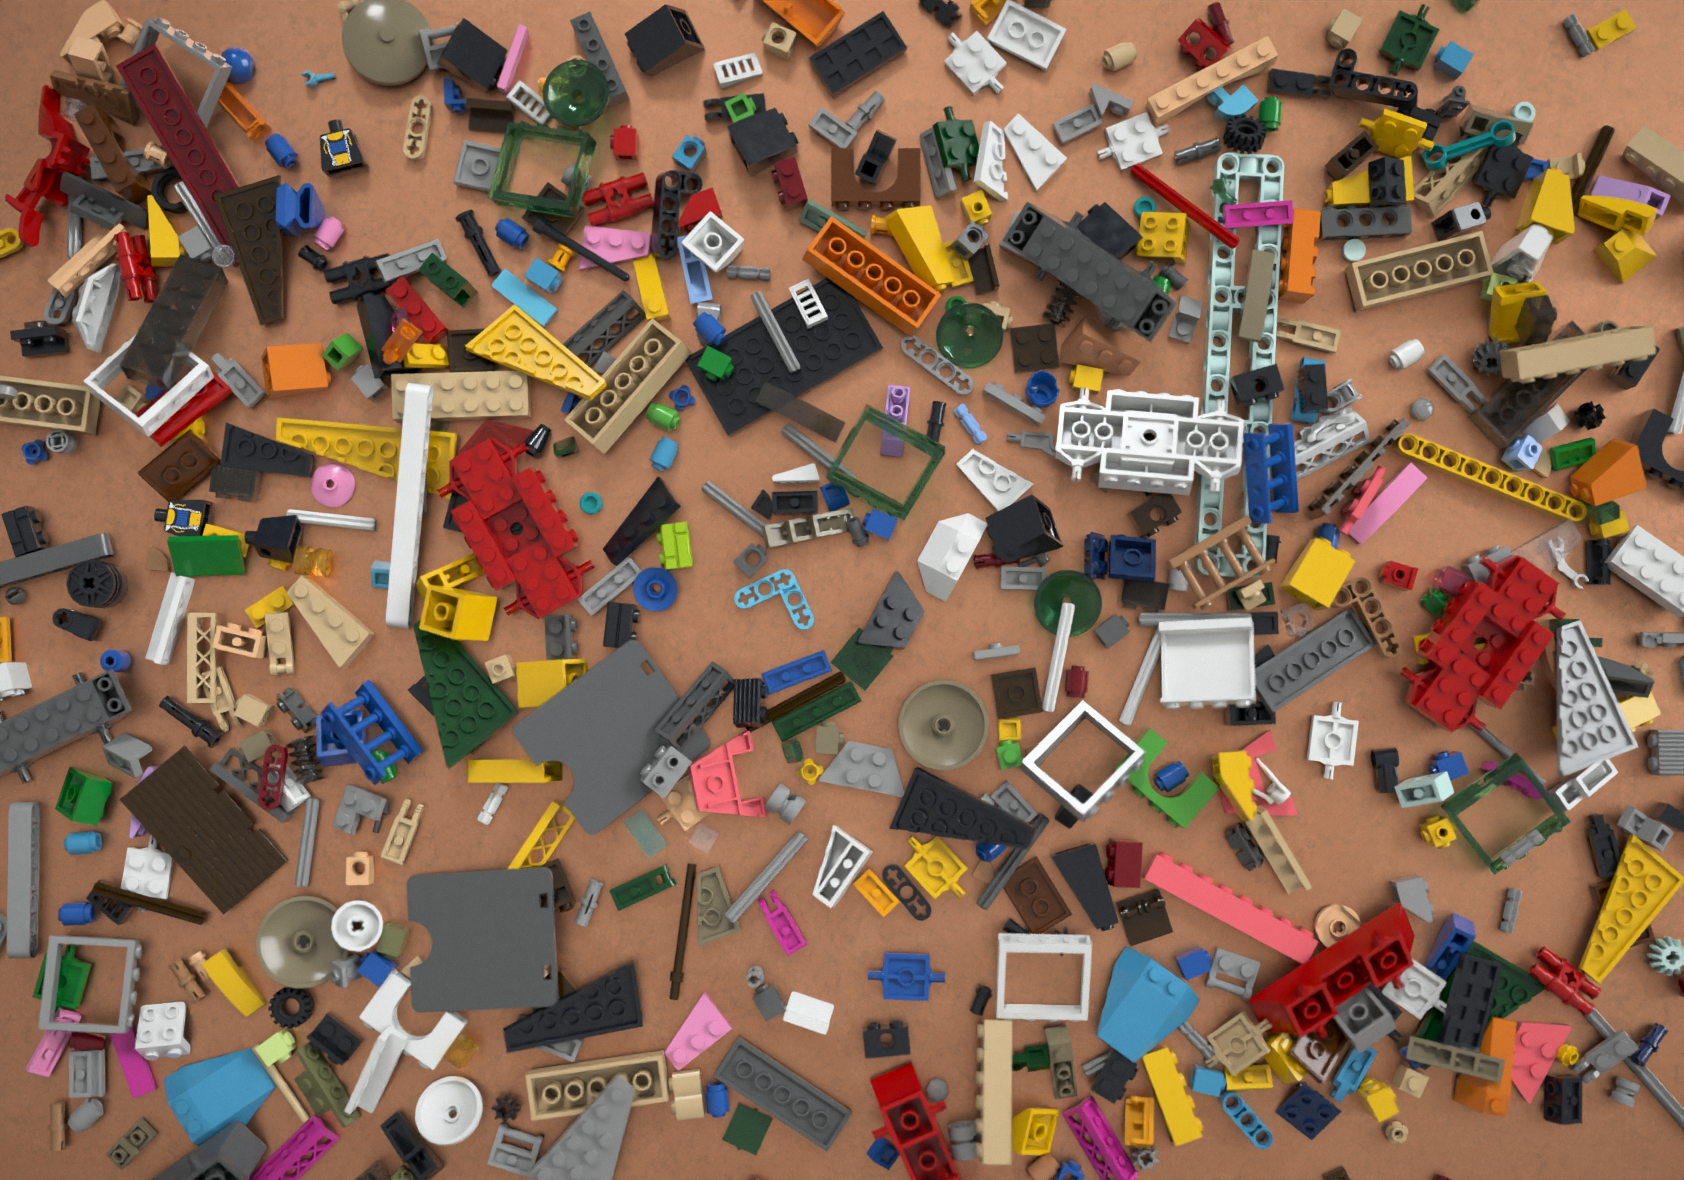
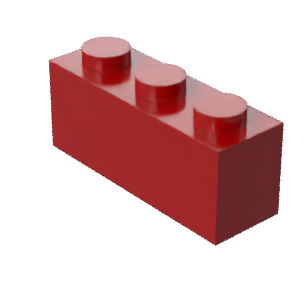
M402 276L386 289V292L415 327L422 331L421 334L430 344H437L447 335L449 329L407 279Z

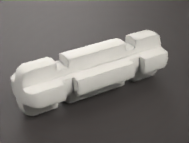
M496 783L493 787L494 792L490 793L483 806L484 811H481L477 817L479 822L486 825L490 824L493 818L491 815L495 814L503 799L501 796L505 795L508 790V786L504 783Z

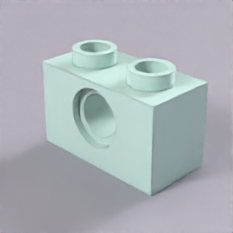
M1447 771L1409 778L1395 786L1402 808L1440 802L1454 794Z

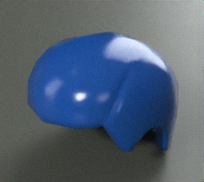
M230 47L222 52L221 56L226 59L225 62L232 66L227 81L234 84H242L252 78L254 61L247 50L241 47Z
M1038 371L1032 374L1025 387L1028 401L1037 407H1049L1054 404L1060 391L1056 385V377L1047 371Z

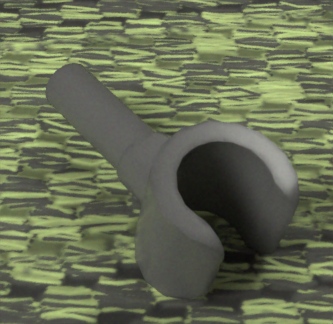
M1041 553L1017 564L1018 567H1025L1037 561L1040 567H1042L1050 559L1046 553Z
M386 802L382 815L389 814V802ZM382 815L380 821L375 820L373 828L374 833H378Z

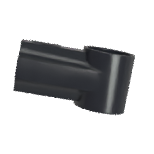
M1395 747L1372 749L1371 763L1376 771L1378 793L1396 792L1395 786L1398 785L1397 767L1399 766L1397 749Z

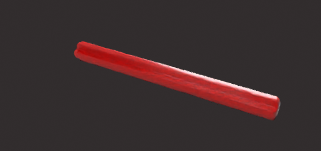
M1139 163L1132 167L1130 172L1134 177L1181 212L1186 213L1189 218L1231 249H1234L1239 244L1240 239Z

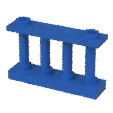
M1293 423L1268 424L1269 435L1266 436L1265 433H1243L1249 518L1252 523H1272V511L1281 513L1299 512ZM1270 444L1271 455L1269 458H1267L1266 445ZM1268 467L1272 469L1271 480H1268ZM1270 489H1273V502H1270Z
M368 680L355 692L356 698L339 708H336L330 702L320 714L324 722L331 727L362 768L366 778L371 780L375 786L387 775L384 772L386 768L402 758L409 764L423 750L372 682ZM360 705H364L371 715L350 727L343 718V715ZM376 722L384 733L364 745L356 734ZM391 741L398 751L377 763L370 752L385 742Z

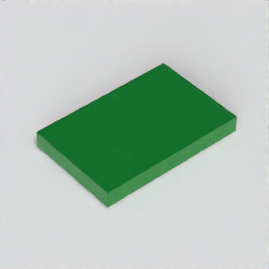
M238 535L168 537L167 543L176 576L245 575L246 568Z

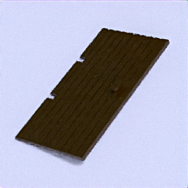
M183 746L119 800L224 915L288 860L260 828L254 833L249 829L255 824L225 789L220 794L214 790L220 784L186 746Z

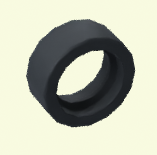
M169 168L161 171L152 183L154 200L166 211L172 213L188 211L182 201L172 204L167 202L163 196L164 187L170 180L175 178L183 180L177 169Z
M1077 784L1069 793L1082 805L1093 796L1092 792L1080 784ZM1063 805L1059 807L1055 815V820L1068 829L1072 828L1079 820Z

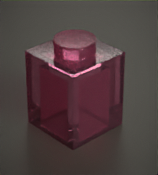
M1443 566L1441 569H1437L1434 574L1433 581L1435 583L1433 588L1440 589L1444 593L1456 598L1459 594L1457 592L1459 587L1464 582L1472 580L1473 576L1453 567Z

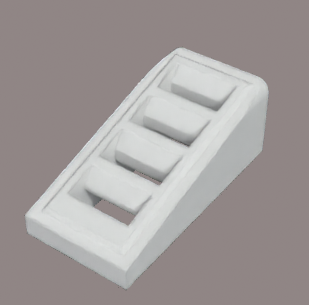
M756 53L713 64L721 89L763 75ZM748 61H752L754 71H750ZM740 64L744 65L746 73L741 72ZM735 66L738 75H733L731 67ZM727 69L729 77L726 78L723 73V70Z
M520 80L505 99L512 102L515 108L540 126H543L554 111L552 105ZM523 91L524 95L519 101L516 100L517 95ZM529 96V97H531L532 99L530 100V102H529V103L527 104V106L525 107V106L523 105V102H524V101L527 99V97ZM535 102H538L539 105L531 112L529 109ZM542 107H545L546 111L540 118L536 116Z
M809 279L788 288L808 329L828 319ZM808 287V291L797 296L796 291ZM808 295L812 296L811 299L803 303L800 302V299ZM815 302L816 306L804 310L803 307ZM819 310V314L808 318V314Z
M814 463L779 473L772 477L773 482L777 484L820 482Z

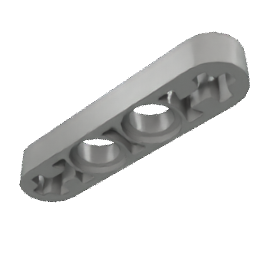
M906 335L902 339L901 351L956 394L966 396L972 392L974 387L972 378L915 335L912 337ZM906 341H915L914 346L918 350H920L921 346L924 348L919 353L918 358L914 356L917 354L914 349L906 350ZM925 353H931L935 359L932 364L926 365L922 362V356ZM943 366L950 367L952 375L949 378H943L939 373L940 368ZM956 373L960 375L957 377L960 382L968 381V390H959L960 384L954 381L953 385L949 383L954 379Z

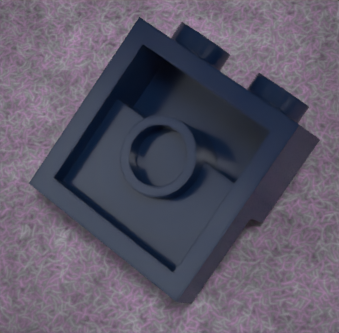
M1111 535L1108 543L1109 578L1154 582L1156 575V539Z

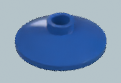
M649 567L637 575L633 585V592L637 602L643 608L650 611H662L674 603L678 593L676 579L668 570L661 567ZM654 584L660 585L661 590L659 592L654 590Z

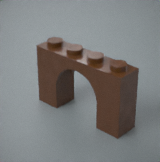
M91 104L75 113L74 116L115 191L134 204L139 205L145 202L147 195H152V187L146 176L131 165L117 142L125 138L115 120L95 104Z
M831 148V207H836L838 210H846L849 207H858L860 210H869L871 207H880L882 210H891L893 207H902V209L920 207L921 148H898L897 179L890 188L882 192L867 191L857 183L854 176V148Z

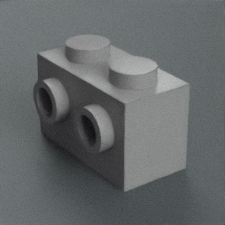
M666 744L665 747L662 745L654 755L656 757L651 765L647 764L640 773L642 776L639 779L662 798L666 797L692 763L669 744Z

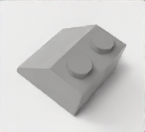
M1368 987L1336 1007L1338 1014L1333 1017V1020L1359 1054L1397 1028L1391 1014Z

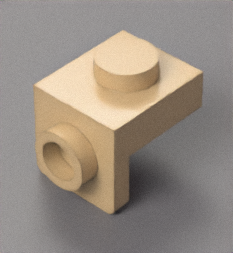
M989 301L988 304L984 303L981 316L1002 320L1000 333L1004 334L1006 328L1010 329L1013 316L1009 315L1010 308L1001 307V303Z

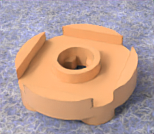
M1331 904L1318 913L1313 929L1318 940L1324 946L1330 947L1358 929L1361 922L1359 916L1351 908L1344 905ZM1341 921L1343 923L1341 925L1342 932L1336 931L1334 933L1333 924Z

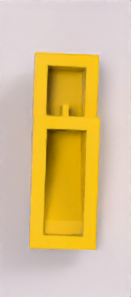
M1583 195L1580 200L1577 216L1617 232L1622 228H1626L1644 236L1653 227L1657 208L1621 198Z
M226 949L218 952L201 964L217 987L246 1017L266 1004L242 966H237Z

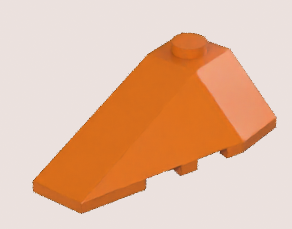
M1492 1017L1485 1029L1480 1052H1476L1505 1060L1501 1083L1460 1073L1457 1077L1453 1097L1455 1102L1482 1114L1506 1117L1511 1091L1517 1023L1515 1020Z

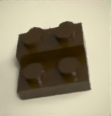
M559 858L539 866L549 868L553 874L554 912L560 910L561 913L573 909L572 904L576 903ZM547 893L541 894V908H548Z

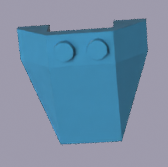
M1125 947L1112 968V977L1107 989V998L1102 1009L1096 1036L1128 1060L1135 1063L1188 1020L1200 999L1189 985L1156 961Z
M251 1048L185 1065L164 1078L167 1103L190 1140L197 1146L206 1142L237 1119L246 1125L276 1088L275 1083Z

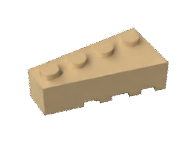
M1643 126L1627 144L1622 155L1628 162L1639 168L1684 207V151L1646 126Z
M301 575L286 592L339 668H347L376 635L308 576Z

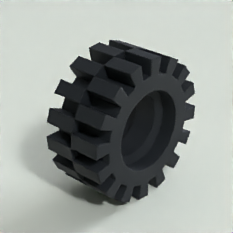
M1242 115L1241 118L1240 116L1231 117L1227 122L1223 136L1224 144H1227L1229 149L1233 147L1234 152L1239 150L1240 154H1244L1245 151H1247V154H1252V151L1256 153L1262 149L1267 127H1264L1265 124L1263 122L1260 123V119L1254 120L1253 116L1246 118V115Z
M287 986L280 989L270 999L269 1003H271V1006L268 1007V1011H272L270 1018L274 1017L275 1024L279 1023L281 1028L287 1027V1029L296 1028L305 1023L311 1017V1012L314 1010L312 1006L314 1000H310L309 997L311 993H306V988ZM293 998L299 1003V1011L296 1015H289L284 1011L283 1005L286 999Z

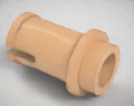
M199 951L188 959L190 960L189 965L194 966L202 981L210 976L201 965L207 961L204 957L206 954H202Z

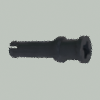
M473 210L464 211L455 219L457 222H460L465 232L464 237L471 241L488 277L495 276L501 272V269L482 235L484 233L483 228L478 225L474 218L475 213Z
M164 697L159 704L161 709H164L176 720L191 729L194 737H200L207 742L209 748L215 747L224 735L222 730H216L209 725L208 720L199 719L171 699V697ZM175 709H177L178 711H180L182 714H184V715H185L186 717H188V718L186 719V718H184L183 716H181L179 713H177V712L175 711Z

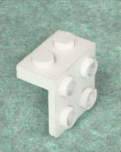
M184 1002L152 1004L141 1007L135 1049L146 1060H157L159 1057L166 1056L179 1058L181 1055L190 1054L191 1045L183 1038L187 1008Z

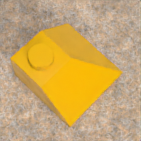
M1622 228L1619 232L1616 231L1593 249L1621 284L1657 257L1640 234L1626 228Z
M1028 1108L1011 1119V1151L1019 1155H1047L1050 1153L1059 1110Z

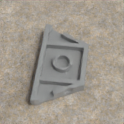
M847 741L819 780L821 782L903 797L904 795L893 750L859 742Z

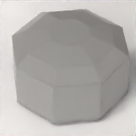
M1420 398L1411 404L1410 414L1415 420L1425 421L1433 415L1434 405L1429 399Z
M939 1078L930 1080L926 1087L929 1099L936 1103L945 1100L949 1093L946 1082Z

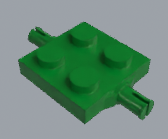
M67 944L65 954L62 955L55 1013L59 1007L63 1006L73 1009L80 1007L92 964L80 961L74 957L78 944ZM47 953L44 955L32 996L42 1000Z

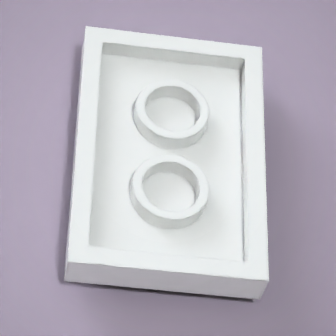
M1007 0L987 41L1046 71L1067 29L1011 0Z

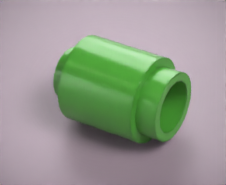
M653 402L646 413V419L651 424L668 432L677 428L681 418L678 417V411L661 403L656 404Z

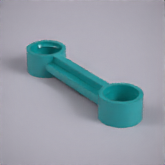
M1502 120L1495 123L1490 132L1446 147L1434 144L1431 151L1425 149L1423 152L1425 165L1430 170H1439L1447 164L1448 159L1495 144L1498 147H1507L1515 141L1516 133L1514 126L1510 121ZM1501 130L1511 131L1505 138L1495 137ZM1434 153L1443 154L1437 161H1428V158Z

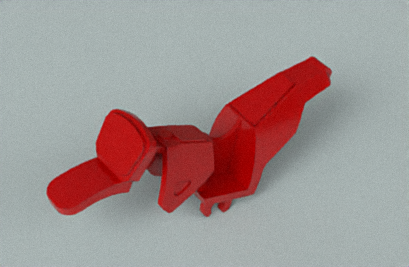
M48 85L42 87L38 134L51 142V152L46 158L37 159L23 184L24 188L17 197L8 193L5 195V201L21 213L19 238L23 244L29 247H35L39 244L40 228L45 217L42 212L35 208L40 198L44 196L55 204L64 207L68 203V196L60 191L62 174L66 171L77 177L79 175L84 176L87 174L85 170H82L84 163H91L87 158L90 148L77 141L72 123L60 114V93Z

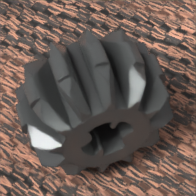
M1496 337L1492 342L1486 338L1485 344L1478 342L1477 349L1473 351V365L1478 367L1479 373L1486 371L1487 376L1493 372L1497 376L1500 374L1502 368L1499 351L1511 349V347H1507L1506 341L1498 343L1499 340Z

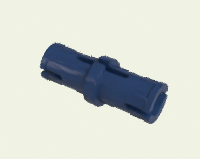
M1658 1023L1653 1024L1646 1037H1642L1639 1041L1641 1043L1638 1047L1639 1049L1630 1057L1633 1063L1636 1065L1640 1063V1067L1645 1066L1650 1056L1657 1052L1659 1043L1668 1033L1665 1026Z

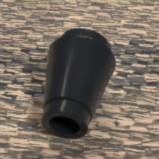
M540 424L524 441L529 449L525 452L534 458L542 455L552 430Z

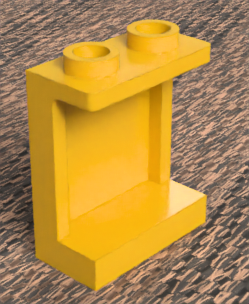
M1539 281L1493 287L1488 334L1493 341L1497 337L1498 343L1506 341L1509 344L1513 342H1529L1540 338V333L1536 329L1539 300L1546 299L1547 291Z

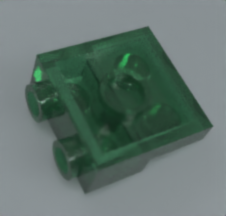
M858 628L830 663L863 690H866L893 658L891 654L893 649L890 647L878 648L873 645H856L855 642L862 631Z

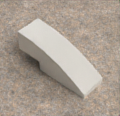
M1606 759L1575 771L1546 792L1545 796L1557 813L1569 811L1583 798H1588L1614 777L1618 771L1612 762Z

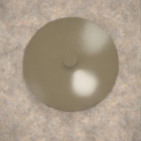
M365 0L353 8L344 22L342 30L344 53L352 68L363 78L380 85H401L418 77L427 67L418 30L425 29L429 31L431 28L422 12L405 0ZM433 39L429 40L430 46H433Z
M936 680L921 685L908 696L900 711L898 729L904 748L915 761L925 767L945 771L960 768L976 758L986 743L989 732V719L982 700L972 689L956 681Z
M297 896L280 902L265 915L259 925L255 945L259 963L268 976L276 982L292 988L314 987L330 979L331 961L347 957L349 951L341 947L333 937L331 925L332 918L337 911L335 906L317 897Z

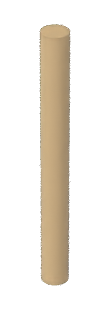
M258 1043L251 1050L301 1123H304L310 1117L273 1064L267 1067L255 1050L260 1045Z

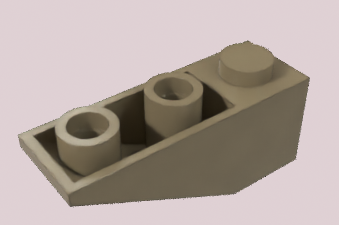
M1469 104L1460 125L1464 132L1478 136L1490 132L1492 126L1499 121H1510L1514 126L1515 132L1523 135L1520 144L1524 145L1534 123ZM1501 130L1495 137L1505 138L1511 131Z
M1067 1025L1044 1028L1055 1100L1077 1096L1072 1044Z

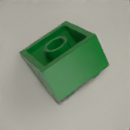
M69 766L55 810L73 822L98 826L99 820L104 815L106 800L112 792V782L102 776Z

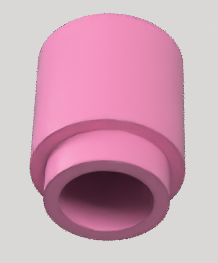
M332 216L330 219L325 217L315 231V237L312 241L328 251L330 247H334L343 233L344 229L341 228L343 223Z

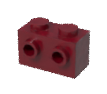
M795 156L774 162L775 170H772L771 173L774 183H779L781 191L777 192L781 205L785 204L787 212L805 207L808 198Z
M1110 839L1106 847L1108 867L1105 869L1107 884L1113 887L1140 888L1143 842L1132 839Z

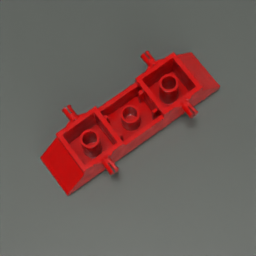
M1400 902L1396 903L1249 998L1248 1001L1258 1022L1261 1023L1267 1019L1269 1021L1267 1024L1272 1026L1265 1033H1296L1299 1038H1302L1308 1033L1316 1031L1318 1038L1323 1039L1324 1036L1327 1037L1324 1025L1338 1014L1336 1007L1371 984L1377 989L1387 982H1392L1394 989L1402 988L1403 983L1401 982L1400 975L1414 965L1410 954L1415 937L1403 905Z
M912 1062L870 1079L879 1109L884 1118V1126L872 1131L873 1136L877 1140L889 1135L894 1141L897 1151L900 1153L910 1179L962 1180L935 1117L936 1113L948 1108L944 1100L933 1105L929 1103Z

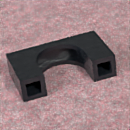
M1656 409L1645 411L1629 443L1637 445L1642 469L1648 472L1647 475L1657 480L1662 479L1668 482L1667 485L1673 489L1684 490V471L1671 467L1666 462L1662 453L1663 440L1674 418Z

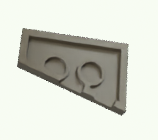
M719 866L697 873L698 946L739 932L741 927L738 920L733 923L725 916V913L732 906V902Z

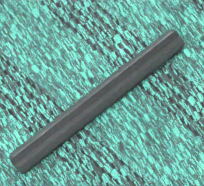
M1038 814L1032 823L1038 829L1030 847L1027 850L1014 848L979 897L976 904L983 910L989 908L1049 823V819L1045 815Z

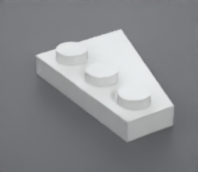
M1019 113L1003 129L1006 139L1020 160L1026 175L1031 180L1034 190L1037 192L1067 158Z
M991 121L983 123L974 183L1000 202L1008 201V193L1004 192L1003 183L1007 181V174L1003 171L1002 160L1006 158L1004 131Z
M974 449L956 463L961 472L997 511L1010 506L1034 485V483L1016 475V473L1002 467Z

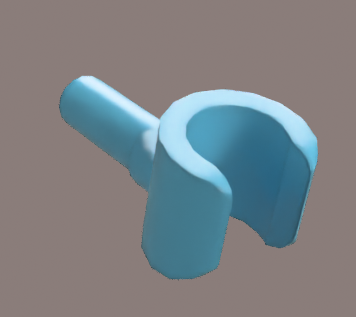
M304 71L302 76L306 78L311 77V79L303 83L309 87H315L318 81L335 78V73L314 75L309 71Z

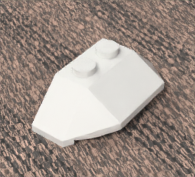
M113 263L85 278L84 283L79 288L78 303L72 312V322L87 349L99 354L102 350L122 282L120 279V267Z
M969 513L938 521L917 560L927 593L944 602L947 601L987 526L986 522Z

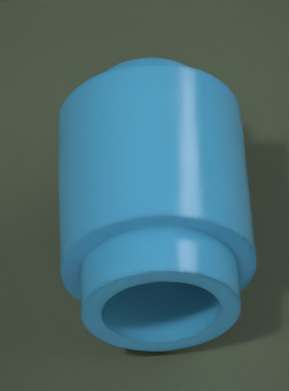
M662 437L661 441L657 442L649 459L652 462L651 466L662 472L664 469L669 470L678 452L677 447L679 444L666 437Z
M94 831L69 833L68 837L64 840V848L70 855L95 853L102 846L100 833H95Z

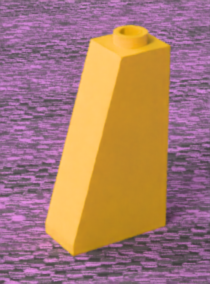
M1411 156L1400 158L1404 160L1406 204L1403 206H1408L1414 201ZM1368 170L1332 182L1325 190V203H1328V206H1335L1336 209H1345L1344 207L1350 205H1357L1358 208H1367L1370 205ZM1382 204L1381 207H1389V205Z
M932 206L897 209L884 217L886 224L916 277L937 292L946 290V286L954 282V278Z
M531 758L468 760L466 774L468 776V783H545L562 780V762L546 761L536 766Z

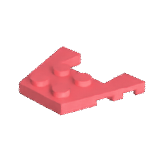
M1270 730L1265 731L1261 736L1240 750L1246 751L1247 756L1251 757L1252 768L1249 770V779H1253L1254 788L1264 794L1266 792L1255 757L1277 750ZM1219 788L1218 794L1224 813L1237 814L1221 788ZM1251 793L1252 802L1256 803V807L1261 805L1267 810L1269 815H1297L1291 795L1280 805L1275 802L1270 805L1265 799Z
M750 731L742 732L688 767L697 811L767 817L763 797L741 801L732 755L754 751Z

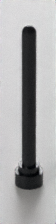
M540 215L535 222L532 231L539 235L543 234L546 236L547 234L624 282L630 279L629 274L551 227L552 224L549 223V219Z

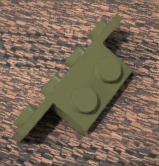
M309 1042L296 1050L297 1056L307 1071L294 1080L317 1117L332 1110L343 1128L357 1120L360 1114L356 1108L351 1114L344 1111L350 1098L322 1053L313 1048Z

